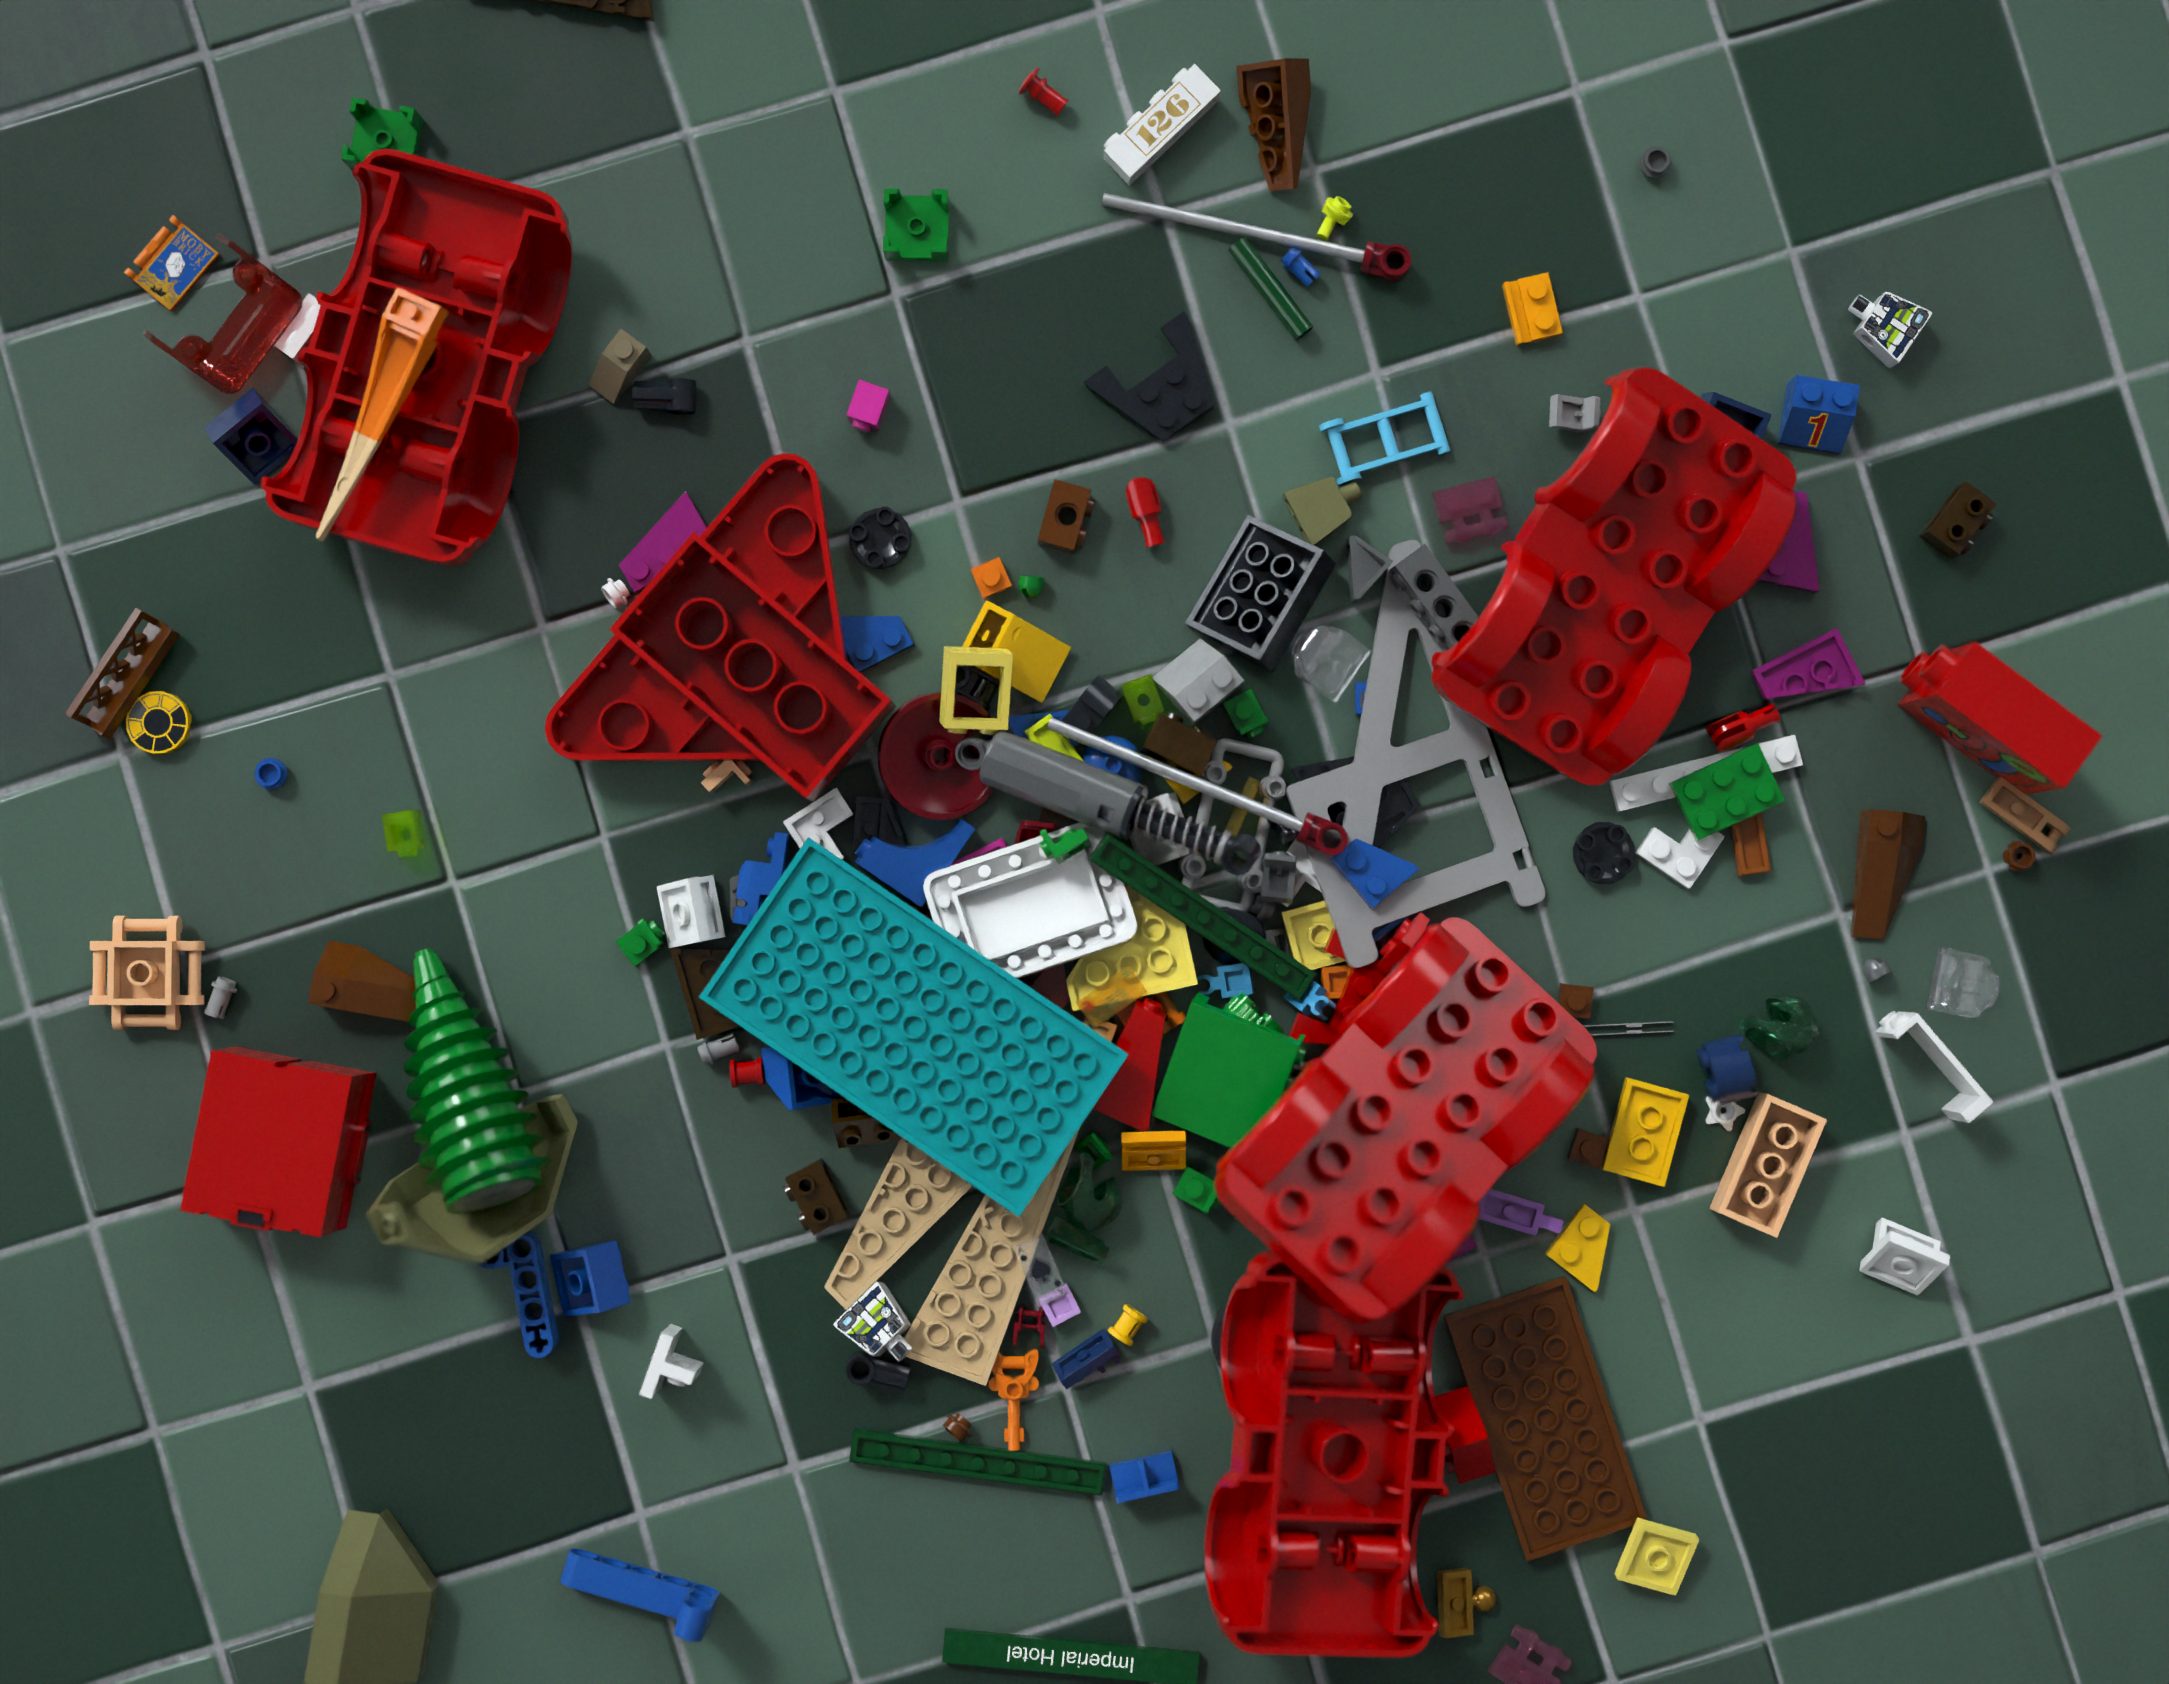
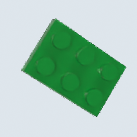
M1758 743L1669 783L1695 841L1785 801Z

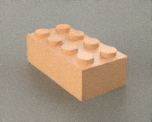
M1758 1092V1096L1754 1101L1709 1209L1777 1238L1827 1119L1769 1094Z

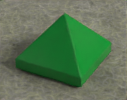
M1091 1133L1074 1145L1093 1170L1113 1158L1107 1141L1095 1133Z

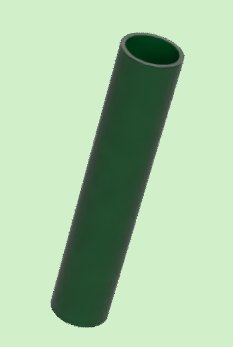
M1246 236L1235 242L1228 251L1295 340L1302 338L1312 330L1313 325Z

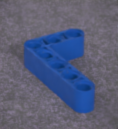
M575 1548L569 1549L560 1580L563 1585L676 1618L674 1635L691 1642L702 1641L711 1624L720 1594L718 1590L700 1583Z

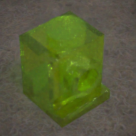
M1151 674L1121 684V690L1133 722L1141 721L1142 725L1152 723L1158 714L1164 711ZM1140 695H1147L1149 697L1150 703L1147 706L1139 705L1137 699Z
M411 809L381 814L387 852H398V858L416 856L418 855L417 849L425 848L420 810ZM405 829H409L411 838L407 841L402 837Z

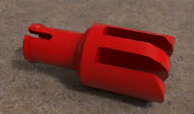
M1146 477L1134 478L1126 487V498L1132 519L1135 518L1136 521L1139 520L1146 548L1165 543L1157 516L1162 511L1157 488L1151 479Z
M1771 703L1750 714L1743 711L1736 712L1706 725L1705 729L1708 735H1711L1712 742L1717 746V750L1721 754L1753 740L1756 731L1779 723L1781 720L1778 710L1773 711L1775 705Z

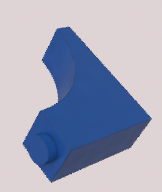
M959 819L955 826L940 838L917 846L894 845L872 836L870 840L864 839L857 848L855 855L858 858L855 862L922 907L926 901L923 885L927 876L935 871L949 867L975 828Z

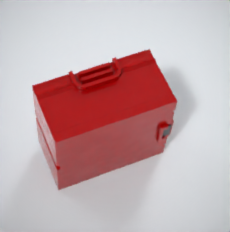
M236 1046L211 1050L180 1211L199 1215L209 1213V1217L231 1220L230 1224L266 1231L279 1229L295 1232L300 1230V1234L323 1237L335 1231L347 1229L355 1184L361 1181V1178L356 1177V1173H361L369 1135V1131H365L367 1126L372 1125V1120H368L377 1073L311 1060L300 1062V1058Z

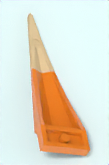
M396 288L382 315L371 371L355 430L339 478L316 534V539L321 542L324 541L437 346L438 343L434 339L448 314V311L441 306L399 288Z

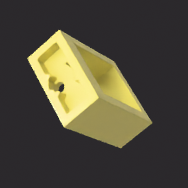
M944 646L939 722L944 728H948V732L965 734L967 729H979V733L995 735L999 730H1008L1013 654L1008 649ZM957 665L1000 666L997 718L953 717Z

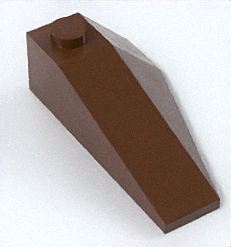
M1284 58L1237 66L1239 100L1242 108L1247 109L1251 124L1248 126L1251 136H1256L1260 152L1258 158L1269 191L1297 189L1311 95L1309 58Z
M1875 809L1860 811L1851 937L1885 938L1923 848L1925 816Z
M329 940L314 971L307 1003L408 1022L409 1016L416 1009V1001L412 998L415 991L414 977L398 969L397 966L384 961L362 946Z

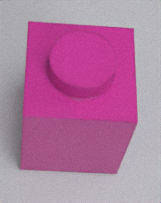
M862 380L858 381L847 412V418L850 422H853V428L870 433L871 429L879 431L891 398L888 389Z

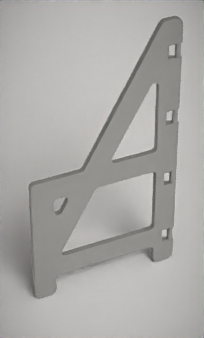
M1413 539L1398 543L1389 550L1388 558L1393 562L1385 572L1354 760L1346 766L1289 785L1286 788V795L1294 817L1302 820L1305 819L1307 812L1331 821L1328 814L1329 805L1337 802L1343 803L1345 813L1342 827L1348 835L1347 845L1356 838L1373 845L1381 792L1385 785L1456 760H1462L1465 763L1486 821L1494 849L1487 854L1403 883L1378 905L1370 909L1330 860L1335 855H1328L1305 845L1334 929L1337 931L1346 962L1353 968L1365 966L1377 959L1378 951L1372 937V930L1378 926L1500 882L1508 884L1514 902L1520 907L1538 903L1545 898L1546 894L1487 727L1452 705L1441 696L1450 721V728L1448 730L1400 747H1393L1390 743L1408 632L1410 630L1417 631L1432 672L1434 669L1431 662L1433 655L1436 652L1447 651L1442 642L1438 644L1432 639L1428 632L1430 626L1424 617L1418 618L1409 606L1411 599L1405 591L1399 592L1390 580V577L1393 576L1390 569L1421 547L1420 543ZM1424 579L1427 590L1429 591V583L1426 579ZM1436 603V613L1442 618H1447L1442 603ZM1488 757L1494 776L1485 778L1479 761ZM1331 829L1324 833L1322 841L1326 847L1333 848L1340 843L1341 837L1338 831ZM1520 849L1527 868L1518 870L1513 856V852Z

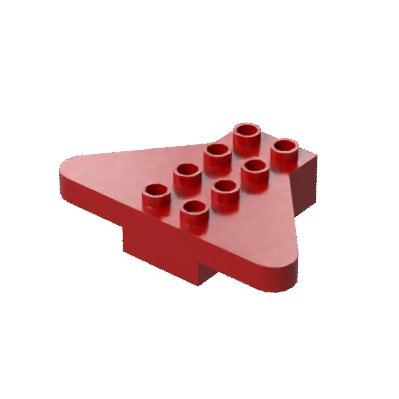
M788 453L770 457L756 470L700 536L693 532L612 625L609 630L615 635L552 707L546 717L545 733L547 741L554 751L573 761H763L806 799L814 802L893 711L896 705L888 696L848 663L822 487L816 471L807 460L796 454Z

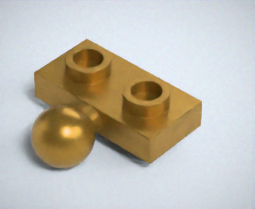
M1468 1568L1437 1571L1439 1636L1452 1638L1474 1635L1473 1607L1480 1612L1491 1611L1497 1602L1495 1592L1487 1586H1480L1472 1593V1571Z

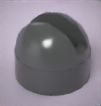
M1880 957L1868 959L1863 966L1864 976L1869 984L1892 972L1888 963Z

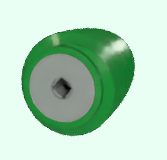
M432 948L420 950L415 953V959L413 960L415 991L412 998L416 1001V1009L408 1018V1023L415 1027L416 1030L404 1042L405 1048L414 1054L406 1061L404 1071L407 1075L415 1077L405 1090L408 1098L418 1101L409 1112L410 1120L421 1125L416 1130L413 1140L417 1145L427 1148L418 1159L419 1165L427 1170H433L425 1179L424 1186L431 1192L442 1193V1201L445 1203L446 1211L451 1214H468L496 1208L525 1197L538 1189L543 1183L540 1171L549 1165L552 1160L549 1157L534 1155L533 1149L542 1143L544 1136L528 1134L525 1127L532 1123L537 1115L532 1112H520L517 1107L529 1094L524 1090H511L509 1083L518 1077L519 1071L512 1068L502 1069L499 1062L509 1054V1050L500 1047L492 1048L488 1043L497 1033V1029L492 1027L481 1028L476 1019L482 1014L483 1010L469 1009L462 998L466 993L457 990L449 977L451 974L447 973L439 955L434 953Z

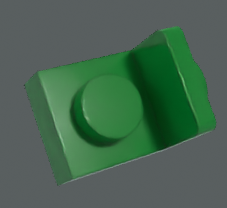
M1252 689L1223 703L1239 737L1246 734L1248 739H1251L1265 732L1263 726L1269 720L1264 715Z
M1083 828L1077 831L1075 829L1066 831L1058 838L1059 842L1056 844L1053 843L1045 829L1039 832L1043 838V841L1038 843L1048 860L1054 857L1058 865L1091 845Z
M642 918L635 927L615 942L634 967H637L666 944L662 938L665 932L655 920L649 922L648 919Z
M1186 1166L1172 1194L1200 1209L1205 1214L1208 1213L1210 1208L1216 1210L1220 1200L1215 1191V1180Z

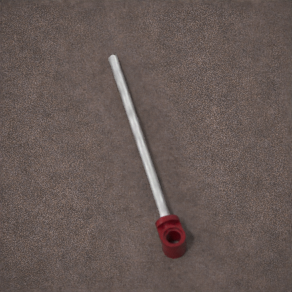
M1108 193L1103 195V206L1362 262L1360 272L1380 276L1389 282L1402 280L1407 275L1411 265L1410 252L1400 244L1385 245L1367 241L1365 250ZM1390 257H1397L1402 261L1403 266L1400 269L1393 270L1387 266L1386 260Z
M1051 718L1047 729L1295 830L1299 832L1296 838L1297 842L1325 854H1339L1347 846V832L1337 823L1307 812L1304 820L1055 718ZM1331 829L1338 831L1341 837L1340 843L1333 848L1326 847L1322 841L1324 833Z

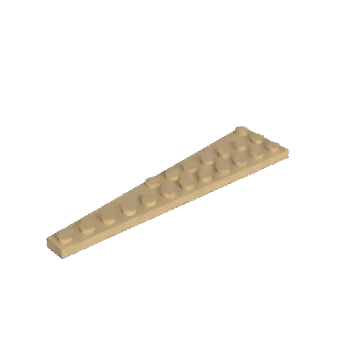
M1088 1014L1083 1021V1024L1108 1041H1112L1117 1027L1116 1024ZM1079 1129L1020 1217L985 1194L904 1337V1340L912 1347V1350L906 1357L986 1386ZM1022 1255L1027 1256L1026 1262L1021 1261Z

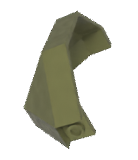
M565 1095L546 1096L519 1109L520 1112H532L537 1115L536 1119L525 1127L527 1133L544 1136L542 1143L533 1149L534 1155L549 1157L552 1160L549 1165L540 1171L543 1183L538 1189L525 1197L496 1208L468 1214H451L446 1211L445 1203L442 1201V1193L431 1192L424 1186L425 1179L433 1170L421 1167L418 1162L390 1180L366 1214L381 1244L463 1264L483 1263L551 1216L578 1124Z
M388 1508L380 1514L347 1510L319 1590L304 1684H415L425 1673L439 1582Z

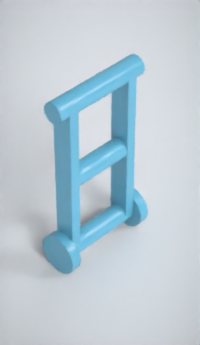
M1432 391L1421 394V401L1345 424L1343 418H1337L1319 425L1321 433H1328L1341 477L1336 479L1337 485L1344 486L1352 481L1356 482L1362 479L1360 473L1437 450L1439 455L1451 452ZM1424 408L1434 443L1399 453L1389 419ZM1377 423L1387 457L1351 467L1341 433Z

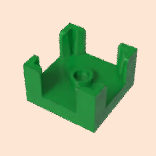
M352 97L350 114L355 118L356 122L351 149L348 145H343L341 160L353 170L358 163L363 162L367 155L375 150L393 149L417 156L423 118L416 109L399 106L401 112L375 108L366 99Z
M884 189V207L886 212L883 253L885 260L948 261V190L932 189V196H901L900 189Z

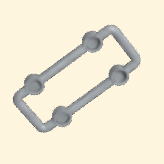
M1223 738L1218 740L1200 778L1216 785H1221L1225 781L1227 771L1222 764L1224 751L1270 761L1272 764L1269 776L1261 780L1259 793L1264 798L1263 804L1272 808L1275 807L1276 801L1281 799L1286 793V784L1281 778L1284 768L1282 755L1274 749L1233 739ZM1202 793L1195 823L1200 824L1201 821H1204L1203 826H1208L1214 797ZM1259 818L1255 836L1260 844L1261 854L1250 871L1238 877L1239 887L1243 890L1240 904L1204 895L1200 896L1218 908L1229 907L1247 913L1251 910L1255 893L1260 892L1262 888L1263 873L1261 866L1270 831L1267 819ZM1189 849V854L1183 856L1178 863V870L1183 876L1182 884L1193 890L1195 880L1200 878L1206 870V864L1201 854L1196 856L1193 849Z

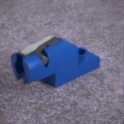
M775 832L774 838H769L767 857H771V863L746 860L741 866L739 874L730 878V917L733 920L732 923L748 925L785 872L791 838L790 834Z

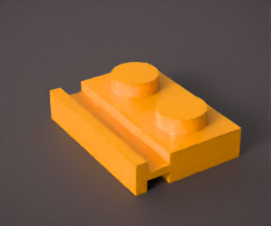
M1548 272L1503 283V292L1516 346L1562 335L1563 332Z
M1185 1131L1121 1132L1122 1171L1186 1169Z

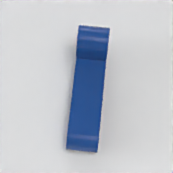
M528 1231L500 1250L497 1261L487 1259L485 1262L478 1264L485 1269L510 1267L525 1349L530 1356L542 1358L557 1347L559 1334L540 1238L535 1233ZM519 1239H525L530 1243L531 1251L529 1255L521 1254L518 1251L517 1243ZM525 1271H532L536 1275L537 1283L535 1286H529L524 1282L523 1274ZM531 1302L539 1303L542 1306L543 1314L540 1318L531 1315L529 1311ZM545 1322V1326H543L541 1329L539 1326L535 1329L532 1328V1326H537ZM539 1336L542 1339L548 1340V1344L544 1347L541 1343H536V1339Z

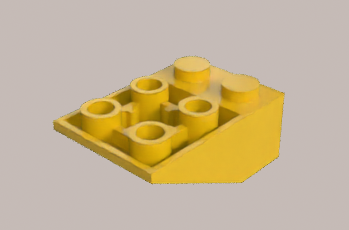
M987 600L962 646L1008 649L1013 654L1011 688L1042 704L1071 650V647ZM970 665L998 680L1000 679V666Z

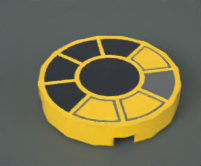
M163 691L148 692L138 697L127 713L126 731L131 741L141 750L152 754H169L179 749L187 741L192 718L187 705L179 697Z

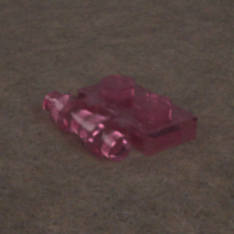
M1495 476L1432 493L1440 524L1449 521L1453 522L1454 529L1443 532L1446 544L1456 541L1459 544L1468 542L1471 537L1483 534L1491 536L1497 534L1498 530L1508 528L1505 516L1493 518L1491 514L1492 510L1502 507ZM1480 514L1481 522L1466 526L1463 518Z
M1516 1625L1511 1632V1636L1520 1641L1519 1646L1515 1650L1505 1643L1488 1668L1490 1674L1505 1684H1560L1559 1678L1551 1674L1555 1666L1566 1671L1572 1661L1562 1654L1563 1651L1555 1645L1549 1646L1538 1638L1539 1635L1531 1629L1525 1630L1521 1626ZM1531 1650L1544 1657L1540 1666L1527 1658Z

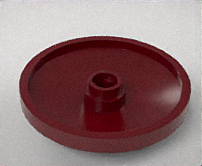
M933 692L909 700L890 717L880 736L877 760L883 784L899 805L924 818L946 820L972 812L986 801L995 788L981 782L980 768L975 770L965 769L957 762L955 757L957 745L971 732L979 729H967L965 734L948 732V728H944L939 722L941 692ZM955 694L953 717L992 718L976 702ZM971 745L973 751L977 754H980L979 750L975 746Z

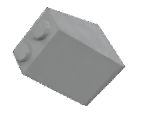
M1202 639L1196 641L1151 678L1191 727L1238 690L1244 682V679L1225 656Z

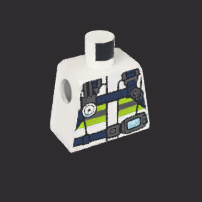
M1884 292L1874 303L1859 294L1848 308L1851 313L1862 319L1854 332L1855 337L1888 368H1892L1900 362L1932 315L1931 311L1890 292Z
M883 1282L874 1283L833 1324L872 1356L879 1357L888 1350L899 1362L912 1350V1347L901 1336L910 1328L911 1323Z

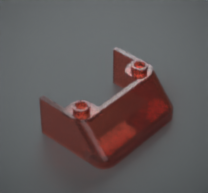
M218 233L215 238L241 257L233 268L232 276L235 284L246 292L245 296L209 343L198 335L188 334L180 338L172 348L147 329L143 335L219 391L225 394H234L244 387L300 312L303 301L301 294L294 287L230 239Z

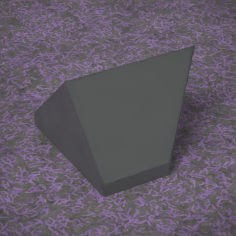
M1349 536L1347 539L1350 603H1357L1393 561L1359 537Z

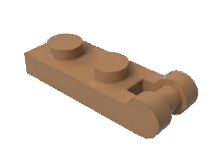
M2003 777L1996 778L1979 802L2049 855H2052L2057 849L2056 843L2061 836L2065 837L2071 829L2066 823ZM2045 824L2050 828L2046 836L2040 832Z

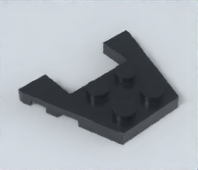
M1184 311L1161 327L1162 333L1175 349L1178 356L1140 383L1125 391L1107 365L1084 381L1086 388L1092 392L1094 391L1105 399L1108 404L1114 408L1116 407L1127 415L1130 420L1162 443L1214 407L1189 320Z
M1354 756L1296 766L1291 771L1297 782L1351 764ZM1406 779L1393 782L1382 788L1373 839V846L1379 849L1420 806Z

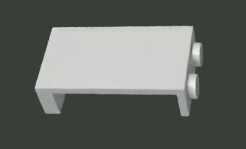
M1892 1011L1879 1022L1881 1027L1875 1031L1879 1037L1898 1039L1907 1031L1960 1092L1941 1108L1949 1119L1970 1123L1993 1103L1991 1098L1918 1013L1900 1011L1896 1013Z

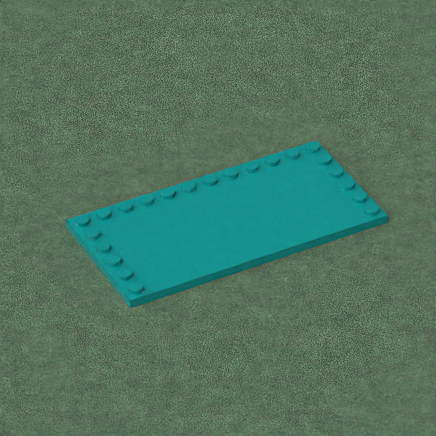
M809 837L699 996L700 999L1018 1217H1020L1129 1055Z

